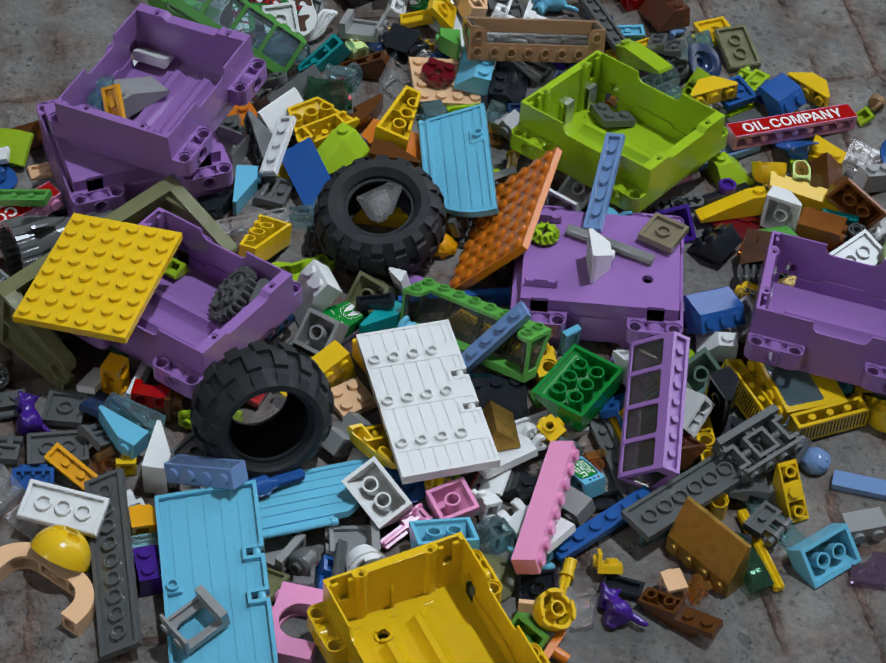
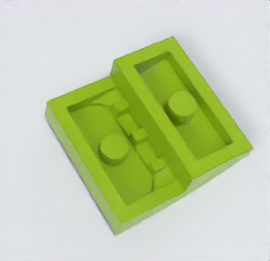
M0 128V148L9 146L11 150L7 165L10 167H25L34 137L33 133Z

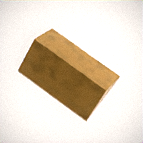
M490 400L482 411L497 452L521 447L513 413Z

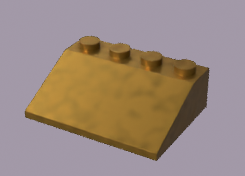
M687 497L668 533L665 548L671 555L676 556L682 561L686 567L693 570L700 579L710 584L716 592L727 598L744 584L751 545L692 497Z

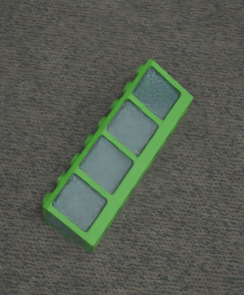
M247 0L167 1L166 7L186 20L217 29L225 27L251 35L253 56L266 62L267 74L285 71L287 75L303 53L307 43L302 34L293 32L287 24H281L272 14H266L260 6L251 4Z

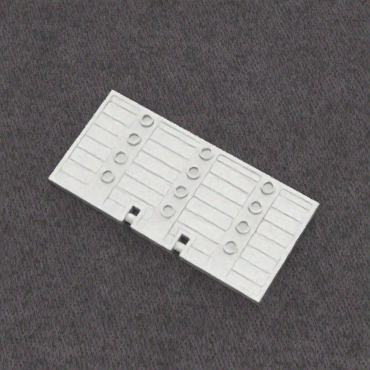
M449 319L356 334V343L402 484L500 467V457L483 411L479 407V400L470 376L466 374L467 368Z

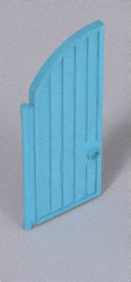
M484 103L429 118L426 121L419 120L417 127L419 129L422 169L430 175L434 184H437L444 197L446 213L460 217H484L499 214Z
M369 457L303 470L305 472L304 480L275 488L271 494L259 497L263 539L339 525L338 519L349 517L360 507V504L341 481L367 462Z

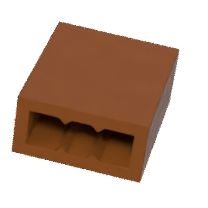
M805 206L797 223L795 233L805 239L825 243L827 248L835 250L839 244H843L849 225H846V217Z

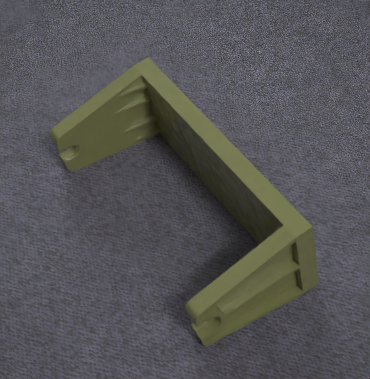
M172 175L167 176L103 217L105 219L139 224L160 207L202 228L203 234L210 237L213 243L237 255L239 252L237 244ZM48 252L0 283V342L57 388L64 390L75 382V375L71 372L76 368L74 355L51 329L13 322L12 318L50 253Z

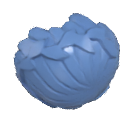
M810 447L799 464L810 475H822L830 467L831 456L819 447Z

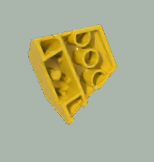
M318 96L287 108L288 115H294L297 119L293 129L297 142L299 143L310 137L316 149L319 148L330 132L342 122L354 129L360 122L359 118L348 116L346 111L335 109L333 104Z
M360 423L347 427L350 441L369 458L375 456L380 464L387 468L397 469L383 423L364 427Z

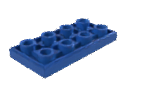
M308 137L287 149L282 161L307 212L314 208L318 202L317 196L328 180H331L313 141Z

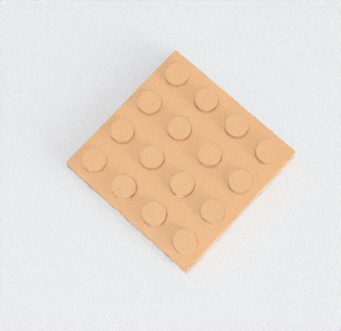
M408 58L412 88L421 91L419 107L446 108L447 106L481 103L482 95L453 89L455 79L451 85L444 84V87L440 88L427 84L425 78L421 77V69L423 64L428 62L429 58ZM436 58L437 60L454 64V70L457 75L460 59L458 61Z

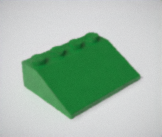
M573 344L535 386L531 394L555 417H559L566 426L581 433L622 385L624 368Z

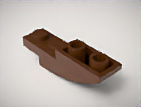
M649 586L637 600V603L655 618L694 639L699 634L713 640L723 627L722 619L685 606L684 599Z

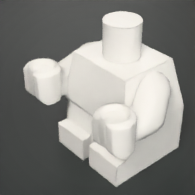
M472 489L471 491L480 506V510L474 516L479 515L481 522L498 518L496 514L500 511L503 501L496 494L488 490L480 489L478 491L477 489Z

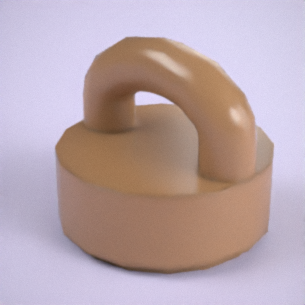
M879 94L871 95L868 100L870 111L884 109L886 105L885 98Z

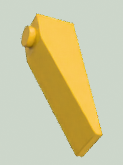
M764 186L747 188L696 209L694 214L700 223L762 215L768 192Z

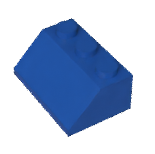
M729 286L683 296L687 334H706L746 324L744 305Z

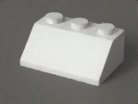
M293 87L258 111L257 118L273 134L278 117L289 116L287 108L304 102L298 90Z
M375 456L341 481L379 529L399 521L402 516L413 508L412 502Z

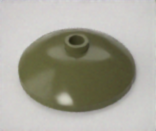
M483 553L502 584L501 603L511 598L517 588V574L514 567L506 559L494 554ZM468 581L466 593L473 603L475 587L471 581Z

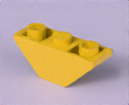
M813 72L787 73V76L802 88L806 100L820 108L828 107L830 93L827 80Z
M714 75L697 80L690 97L705 105L735 98L737 96L738 83Z
M792 459L777 463L772 484L778 506L785 517L791 518L793 523L809 519L797 460Z

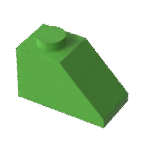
M440 28L439 34H436L435 37L438 51L459 61L461 50L460 30Z

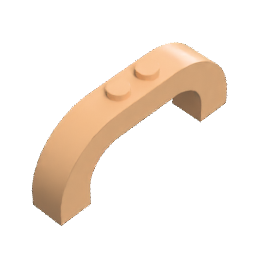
M16 542L1 546L0 583L15 571L30 569L37 571L70 593L74 600L60 613L62 626L79 637L89 627L95 615L94 589L90 579L83 572L63 568L43 558L32 549L30 542Z

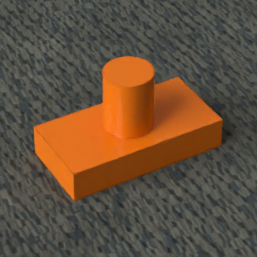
M566 630L556 632L543 651L548 660L551 657L559 663H566L571 655L558 647L567 632Z

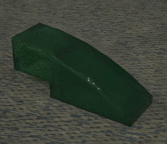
M738 533V535L741 538H743L747 543H749V541L745 538V536L742 533ZM752 545L744 579L750 595L769 589L774 585L769 572Z

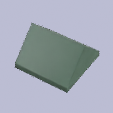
M706 347L688 359L686 388L704 395L708 374L721 369Z

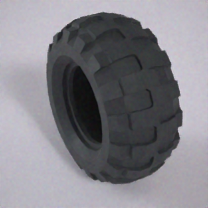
M376 155V159L366 160L365 157L355 159L351 166L345 167L343 165L331 176V180L324 184L317 196L318 202L314 206V226L321 250L330 261H335L339 269L351 276L353 274L358 275L361 270L376 278H385V282L392 281L388 270L389 267L405 270L407 274L415 273L421 268L422 263L426 264L438 251V245L444 240L446 232V207L442 192L437 184H434L429 174L419 166L413 167L409 160L400 157L397 160H391L387 155ZM379 203L397 206L409 217L400 228L383 234L363 231L352 222L354 216L360 210Z

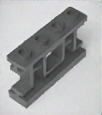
M775 404L770 405L714 441L711 451L715 456L721 454L720 458L723 460L730 455L740 465L736 474L738 477L742 476L741 482L743 484L748 481H755L764 471L766 473L769 472L775 464L785 462L791 454H798L804 447L803 443L806 439L804 435L799 437L800 433L798 431L789 435L779 425L782 422L783 416L777 414L779 408ZM768 424V428L773 432L771 434L764 428ZM758 437L769 447V449L762 453L751 443ZM778 438L785 444L784 447L780 448L781 445L777 442ZM739 443V446L744 451L740 452V450L735 446V444ZM749 456H750V457L755 461V463H756V464L753 465L752 467H751V464H752V463L747 459Z

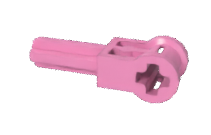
M422 503L417 504L399 519V526L380 540L381 547L388 550L405 536H410L409 521L435 519L434 516H430L425 511Z

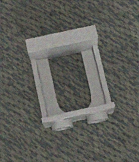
M202 584L194 589L196 597L171 616L166 618L163 614L159 615L162 631L167 636L170 634L174 638L173 642L179 650L184 649L188 655L230 624L228 612ZM202 608H205L216 621L193 638L186 640L177 631V628Z

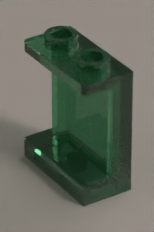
M307 76L306 100L318 96L333 104L335 109L346 111L347 115L348 111H352V100H349V93H353V83H350L349 78L345 80L321 79Z

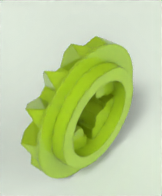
M540 221L536 225L532 240L540 245H551L558 241L560 231L556 228V224L550 225L549 221L547 223Z

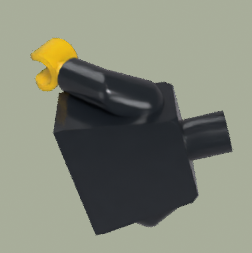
M394 22L382 35L383 46L390 55L389 57L393 65H396L399 59L408 61L409 57H414L423 51H434L435 43L431 44L428 39L424 42L422 32Z

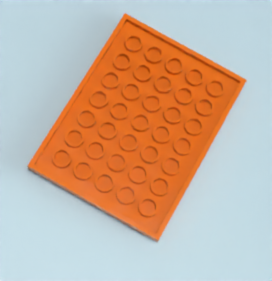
M556 147L551 151L548 150L540 159L536 158L528 167H523L516 175H511L504 183H499L496 186L499 214L476 217L473 220L474 227L468 233L470 237L464 244V251L459 257L458 266L454 270L455 275L449 283L450 288L465 291L528 250L562 154L561 149Z

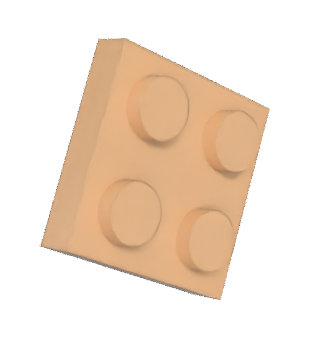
M358 377L331 388L334 397V411L341 419L348 411L362 414L377 407L375 398Z

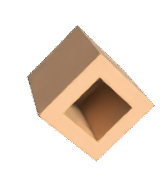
M675 568L661 571L658 581L660 591L686 600L689 587L681 569Z

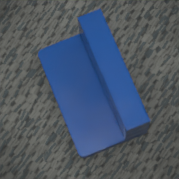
M626 392L613 395L599 412L602 419L616 416L621 429L623 419L618 413L624 408Z

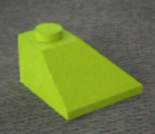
M724 151L717 153L707 162L706 172L717 186L719 181L724 178H730L736 184L744 182L749 186L755 184V181L738 160Z

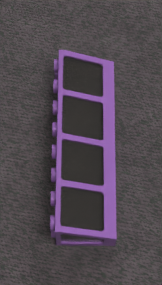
M676 331L630 343L617 479L638 488L646 485L652 492L680 475L690 338Z

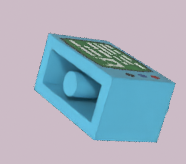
M580 456L579 460L576 461L575 473L571 477L570 485L590 498L605 493L606 479L603 473L599 472L583 456Z

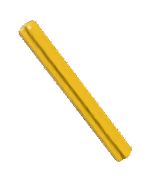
M747 509L737 511V518L741 526H743V523L750 516ZM752 535L751 546L773 591H783L785 584L762 538L758 539Z

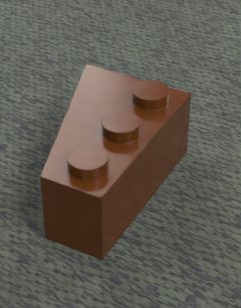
M746 229L740 261L742 266L749 264V267H752L753 264L759 265L763 263L772 232Z

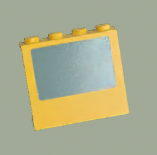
M750 359L747 362L748 369L752 372L757 382L771 401L779 408L778 415L781 414L783 416L781 425L786 423L790 414L847 399L836 380L798 370H788Z

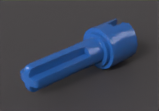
M300 468L273 477L261 475L248 479V481L256 480L259 498L271 494L275 488L304 480L305 472Z

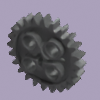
M245 265L243 267L240 266L238 270L234 269L233 274L229 273L228 278H224L222 284L218 286L219 289L214 292L215 296L211 298L212 302L209 304L210 308L208 311L210 313L208 315L219 323H222V321L226 322L227 319L231 320L232 315L236 316L237 311L242 310L243 305L247 304L246 300L251 297L250 293L255 290L253 287L257 284L255 282L258 278L256 277L257 273Z

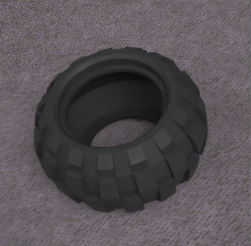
M265 341L250 342L246 348L238 350L235 347L224 353L225 357L219 362H212L205 369L203 380L199 384L196 383L193 391V407L191 408L190 420L199 448L207 457L245 460L248 479L261 475L273 477L300 469V465L303 462L311 460L321 449L320 443L328 438L332 428V417L330 414H334V397L325 374L308 355L302 351L298 353L291 345L282 342H273L271 345H268ZM269 392H287L284 405L270 418L257 423H242L233 419L239 408L252 398Z

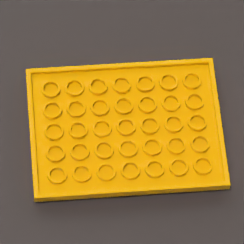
M73 213L12 316L13 322L127 344L183 239L182 232Z

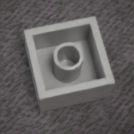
M309 307L292 342L317 354L334 340L341 344L350 326Z

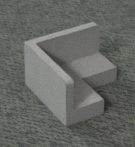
M220 124L217 128L218 139L222 143L234 171L236 165H239L250 152V135Z

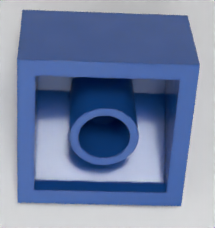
M784 73L778 74L758 87L769 117L792 113L807 103L802 88Z

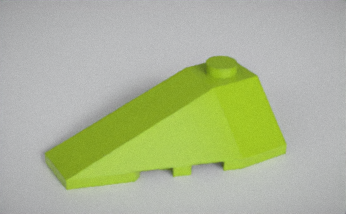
M624 39L621 43L615 45L618 61L632 68L655 74H662L673 69L670 63L639 42Z
M344 122L331 131L317 149L329 175L343 165L346 167L352 164L355 159L368 156L370 150L357 130Z

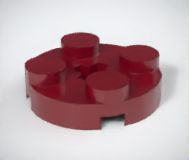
M429 58L428 62L422 66L421 77H424L425 82L433 87L440 88L444 87V84L451 85L456 75L455 66L449 62Z

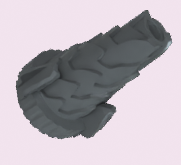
M111 209L98 214L97 212H91L84 215L103 218L113 211ZM27 215L1 221L0 247L10 275L16 274L50 252L71 217Z

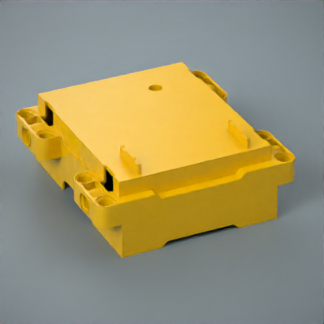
M462 532L324 579L323 601L313 604L307 609V627L327 663H551L538 644L528 641L519 625H517V628L513 626L501 606V582L480 550L472 549ZM468 581H471L475 587L473 603L466 593ZM381 634L388 635L387 638H378V636Z

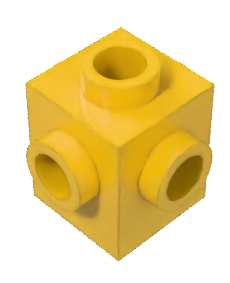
M549 414L537 422V434L541 433L546 437L545 440L541 441L543 443L546 442L549 445L550 441H563L568 437L567 430L564 428L565 424L559 417L555 418L552 414Z

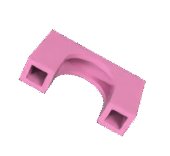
M283 581L281 588L275 594V605L272 606L279 663H313L315 658V642L290 637L280 627L290 618L297 616L307 617V609L311 605L323 601V590Z

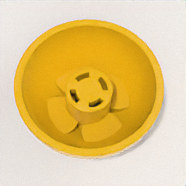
M66 525L49 526L35 535L30 543V546L36 553L58 566L77 572H86L89 569L91 562L90 546L85 537L74 528Z

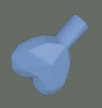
M687 28L669 30L668 37L674 39L676 35L685 33Z

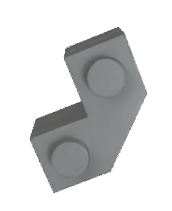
M348 411L343 416L340 426L338 428L332 427L328 438L321 442L320 445L333 456L344 458L350 454V449L355 446L349 439L347 427L360 423L364 427L373 426V424L359 413Z

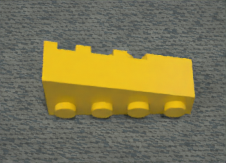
M407 85L403 88L377 124L374 139L390 141L403 150H407L419 107L421 91Z
M771 171L767 192H769L773 185L790 190L802 203L800 216L805 206L821 211L825 208L839 212V209L825 198L828 189L819 186L815 188L807 182L802 181L800 183L792 180V177L786 175L782 177L777 175V172Z
M259 214L258 220L254 221L253 227H250L248 234L239 243L238 255L246 257V252H249L267 261L290 244L292 223Z
M336 340L312 357L325 374L330 388L357 375L350 353ZM276 392L278 397L285 402L287 392Z

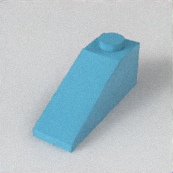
M236 165L233 215H237L257 192L258 184L262 183V177L258 173V166Z
M103 405L98 407V421L116 449L121 454L134 460L148 447L149 431Z

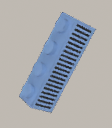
M178 454L164 463L167 483L234 490L248 480L245 460Z

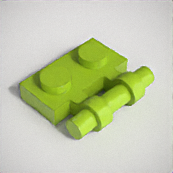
M749 66L741 68L737 75L745 79L746 83L755 93L756 89L765 80H770L769 74L758 69L752 72Z

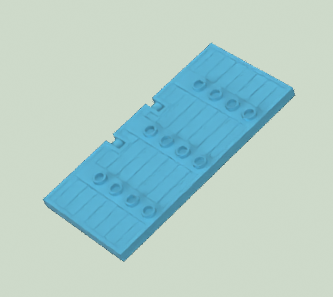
M256 480L246 481L234 490L206 487L154 496L165 617L168 618L196 597L194 589L202 584L228 612L230 620L228 626L189 655L184 649L179 650L173 642L174 638L169 634L167 636L169 663H279L270 597H266V595H270L266 556L265 553H261L265 551ZM202 608L177 628V631L188 640L216 620L205 608Z

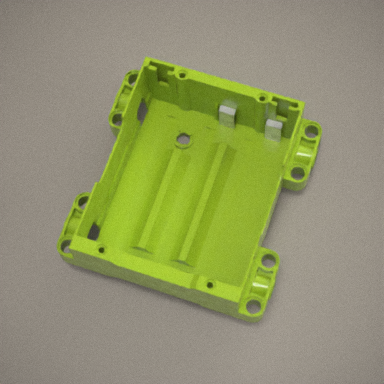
M597 50L521 101L519 124L511 130L510 147L533 161L536 158L540 159L548 150L551 151L558 147L562 150V154L556 169L593 188L606 132L625 134V142L610 203L625 211H632L634 214L640 213L642 210L646 212L647 206L691 173H697L699 167L726 147L728 129L724 127L725 114L683 93L680 99H675L642 82L638 70ZM609 93L619 98L617 109L608 105L613 112L623 110L630 112L636 120L635 126L603 128L589 111L590 104L605 103L606 94Z

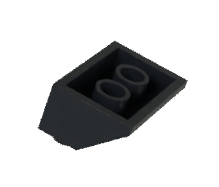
M496 61L488 98L490 110L507 112V103H521L525 99L529 78L514 63Z
M730 366L710 372L706 385L705 395L715 404L710 412L712 428L718 437L723 434L731 415L733 416L738 384L740 383L738 375L733 372Z
M509 376L470 378L479 400V407L482 410L491 400L512 412L514 420L528 416L526 383Z

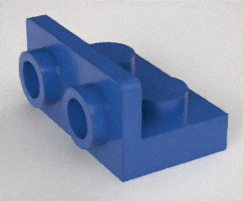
M23 464L18 465V468H12V493H25L30 479L55 485V468L49 464H40L38 467H30V465Z

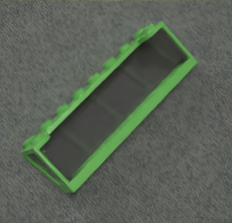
M424 278L403 289L400 320L406 315L409 316V321L416 324L449 319L460 352L462 353L509 310L499 308L494 303L482 301L479 297L467 295L464 291L452 289L449 285L435 282L432 278ZM528 320L484 359L480 365L525 383L536 376L552 329L546 327L543 323Z

